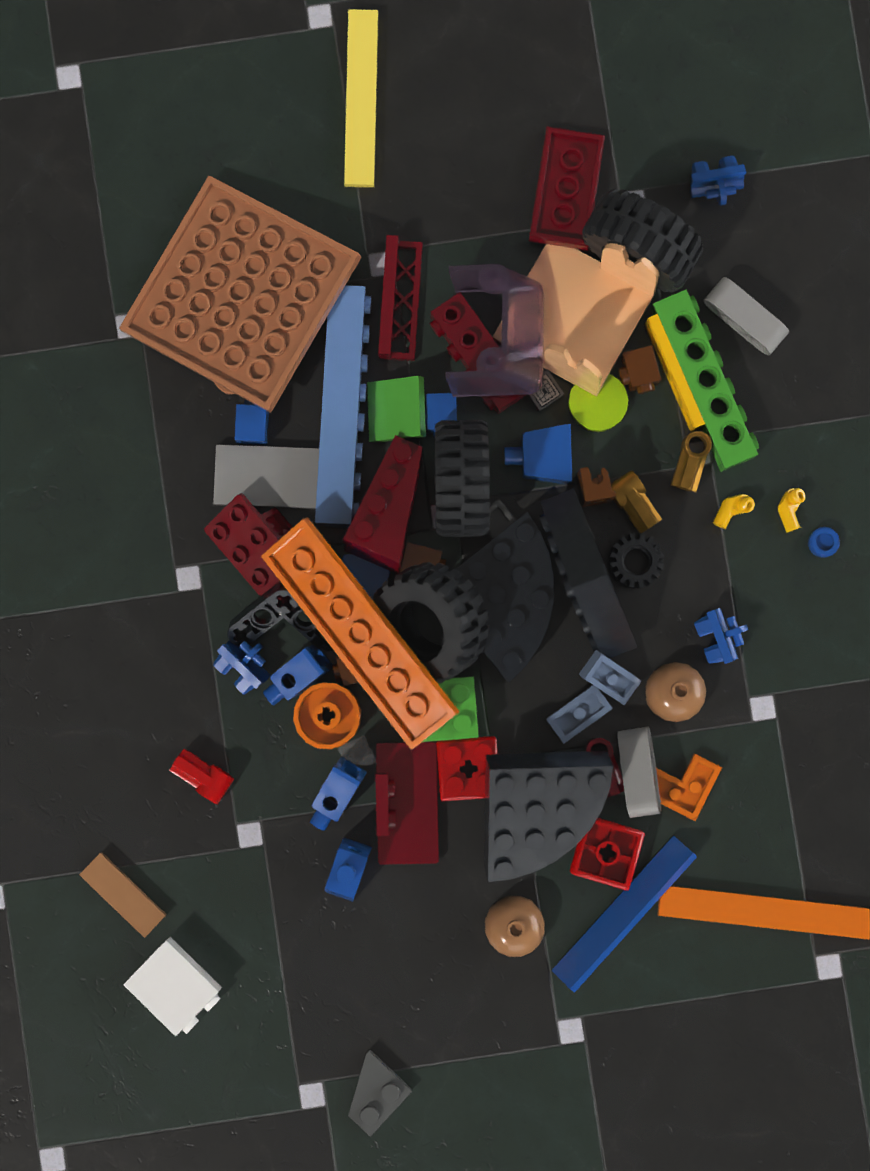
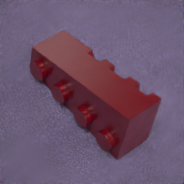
M395 435L343 538L344 551L393 573H400L422 464L423 447Z

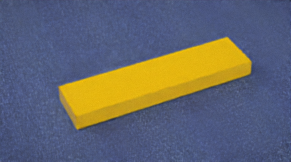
M658 314L648 317L644 326L684 419L691 432L698 430L705 425V422Z

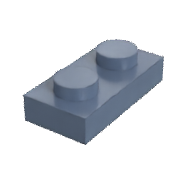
M595 650L579 673L586 681L623 705L626 704L641 683L638 677L598 650Z
M592 685L546 718V721L564 744L613 708L599 688Z

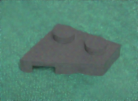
M370 1049L366 1052L348 1116L371 1137L409 1096L412 1089Z

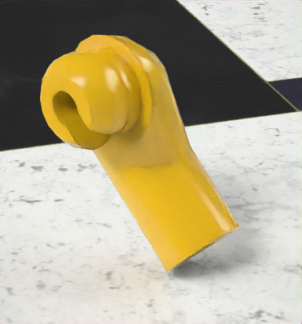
M791 488L786 491L778 505V513L786 533L801 528L795 512L800 504L804 502L806 496L800 488Z
M746 494L725 498L713 524L726 529L733 515L749 513L754 509L755 502L753 498Z

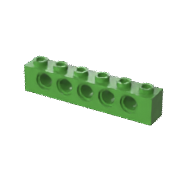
M683 290L653 303L650 308L652 315L658 314L705 422L702 430L711 439V451L720 472L753 459L758 455L756 451L759 449L758 441L754 433H749L744 423L747 421L746 413L741 405H736L733 394H735L733 383L729 377L725 378L721 370V367H723L722 358L717 350L713 351L710 345L711 333L706 323L701 324L697 315L700 310L693 295L689 296L687 290ZM678 319L686 320L690 325V330L687 332L679 331L675 326V321ZM690 346L698 347L701 350L702 357L700 359L690 358L687 348ZM702 373L711 375L714 381L713 386H703L699 381V375ZM715 400L721 401L725 405V413H714L711 409V402ZM724 428H732L736 431L737 440L735 442H729L724 438Z

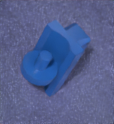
M734 156L720 159L719 169L709 170L708 163L705 161L693 163L690 181L691 198L706 196V199L717 198L719 206L726 205L728 195L736 194V190L744 189V175H746L744 164L739 165Z
M721 608L707 612V616L694 622L699 637L714 633L717 644L704 648L709 664L724 661V664L739 659L731 636L736 647L744 644L741 633L749 630L747 624L738 627L735 616L726 618L730 629L728 630Z
M228 641L217 650L219 655L213 666L224 675L229 673L234 667L241 674L234 682V685L244 695L253 688L257 689L271 676L262 667L266 660L259 654L264 648L261 643L252 648L246 641H243L240 646Z

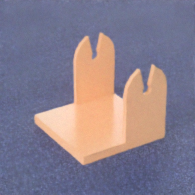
M615 243L605 245L602 251L601 262L575 248L546 244L492 338L497 343L597 397L655 295L660 275L659 271L644 256L637 260L636 263L630 261L625 246Z

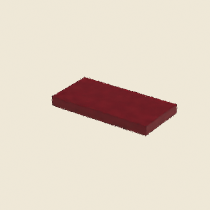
M546 127L529 236L530 242L588 250L589 246L585 245L583 241L582 230L595 207L605 135Z

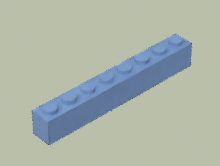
M345 285L327 316L315 524L318 527L349 528L359 508V503H354L355 491H360L361 473H356V461H362L363 443H358V431L364 432L365 414L359 413L360 402L366 401V384H361L362 372L367 373L368 355L363 354V343H369L370 325H365V314H371V296H366L365 286Z

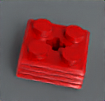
M490 736L437 741L441 801L485 798V757L488 754H498L497 738ZM466 760H471V764L474 766L477 765V771L472 772V777H466L465 772H460V767L465 766Z
M597 818L590 831L576 846L570 873L628 891L645 833L635 828ZM610 844L611 850L615 852L614 857L609 856L607 861H605L599 850Z

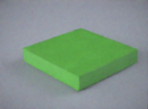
M412 376L367 382L369 442L393 441L395 435L403 439L426 437L424 377Z

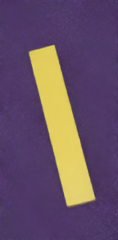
M348 9L345 187H374L378 10Z

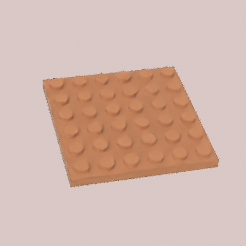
M208 176L119 329L123 333L271 413L362 257L358 252Z

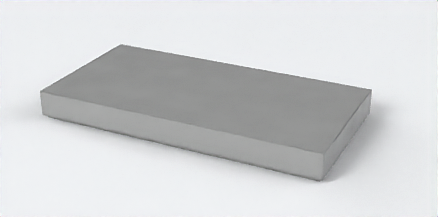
M216 445L213 504L227 506L236 495L243 493L254 507L316 509L319 448Z

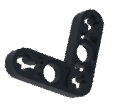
M281 582L230 621L227 633L228 639L234 645L240 646L243 641L251 644L284 618L318 649L322 651L333 650L325 638L321 637L322 634L312 621L304 622L298 618V614L304 611ZM281 595L283 597H286L287 595H289L290 601L286 598L280 600L279 596ZM264 609L270 612L271 617L263 620L258 618L255 612ZM248 626L247 634H246V633L243 632L242 630H244V629Z

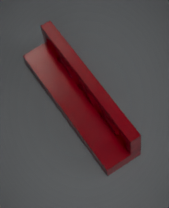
M386 235L378 355L379 359L415 361L423 242L399 241L398 235ZM399 248L416 250V259L407 268L398 260ZM397 266L402 270L399 275H397ZM415 267V274L413 277L409 271ZM407 275L414 283V289L403 297L396 289V283ZM395 295H397V297L400 299V301L396 305ZM413 296V303L411 306L408 303V300ZM404 304L412 312V318L404 326H401L395 320L394 312ZM393 324L399 329V330H398L397 332H395L394 334H393ZM411 325V333L409 335L405 330ZM401 333L410 342L409 353L392 352V341Z

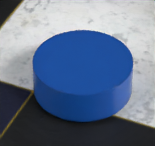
M820 527L814 530L808 538L810 551L815 556L822 558L833 555L840 545L838 534L829 527Z

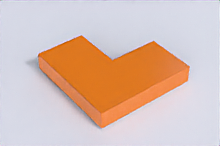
M694 753L681 780L656 768L661 804L696 821L722 767Z

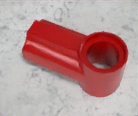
M186 749L182 750L169 770L196 788L195 791L217 805L234 781V778L227 772L213 764L209 765Z

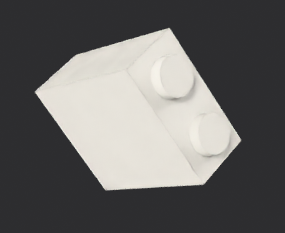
M171 937L123 984L175 1036L182 1030L187 1034L198 1023L199 1020L195 1016L203 1008L208 1012L220 1000L217 993L222 988Z

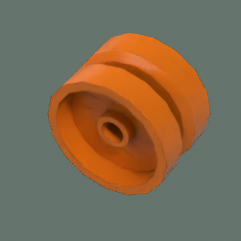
M322 682L310 686L299 696L294 706L293 721L297 733L306 743L318 749H333L345 745L356 735L361 725L362 710L358 699L349 689L337 683ZM326 710L334 713V718L329 722L323 719V713Z

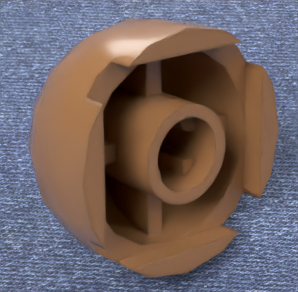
M679 662L664 664L654 670L647 680L645 692L647 705L656 716L664 721L681 722L689 720L698 714L705 703V682L699 672L688 664Z
M506 896L489 908L485 918V933L490 945L499 953L508 957H522L533 952L541 944L545 934V920L541 910L532 900L523 896Z

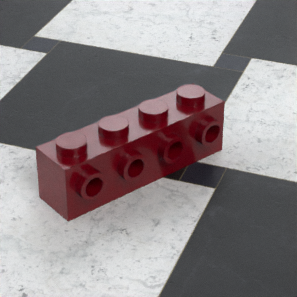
M461 292L431 311V319L433 320L429 323L431 328L439 338L441 336L445 337L449 343V346L446 347L455 362L461 360L466 367V370L463 371L464 375L472 386L477 384L484 393L480 397L490 411L495 409L500 414L527 395L528 387Z

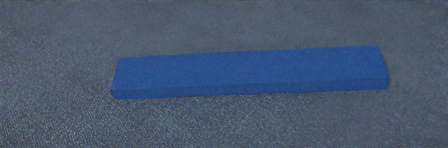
M673 836L631 882L630 889L628 891L624 890L552 969L554 974L575 993L697 856Z

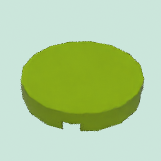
M609 374L597 397L574 385L570 391L568 406L573 419L579 426L588 431L603 432L621 422L627 412L628 396L626 388L620 380Z

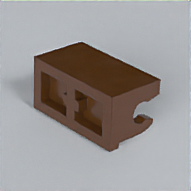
M580 468L576 474V481L582 508L611 503L616 494L611 489L608 471L602 468L601 475L598 474L597 478L591 480L592 475L589 468Z

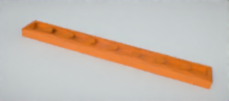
M670 886L658 902V916L870 940V908L679 886Z

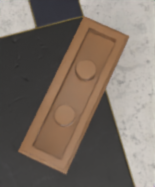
M102 852L79 874L144 938L167 915Z

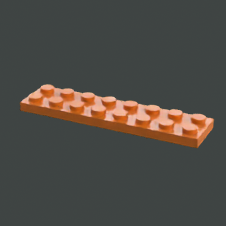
M308 517L302 519L261 556L411 750L460 712Z

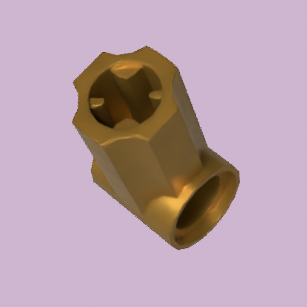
M695 431L683 439L671 486L697 492L705 461L712 445L711 439L706 433ZM691 438H699L703 442L704 447L701 453H694L690 450L689 441Z
M632 470L611 483V489L616 494L613 501L620 509L623 508L639 534L662 520L646 496L644 485Z

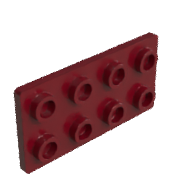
M240 493L204 528V531L260 597L280 583V580L261 556L293 527L276 507L261 515L245 495ZM281 595L279 596L280 600L286 598L290 601L289 595H287L286 597H283Z
M406 742L377 743L376 824L378 863L380 865L436 864L439 862L436 743L421 742L412 750Z

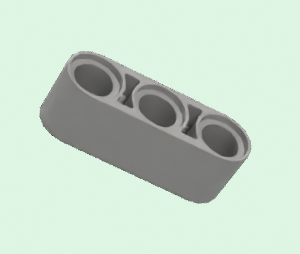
M722 277L703 300L713 313L759 351L768 356L772 354L789 333L788 328L778 318L726 277Z
M649 727L618 731L619 754L629 817L661 814L660 792Z

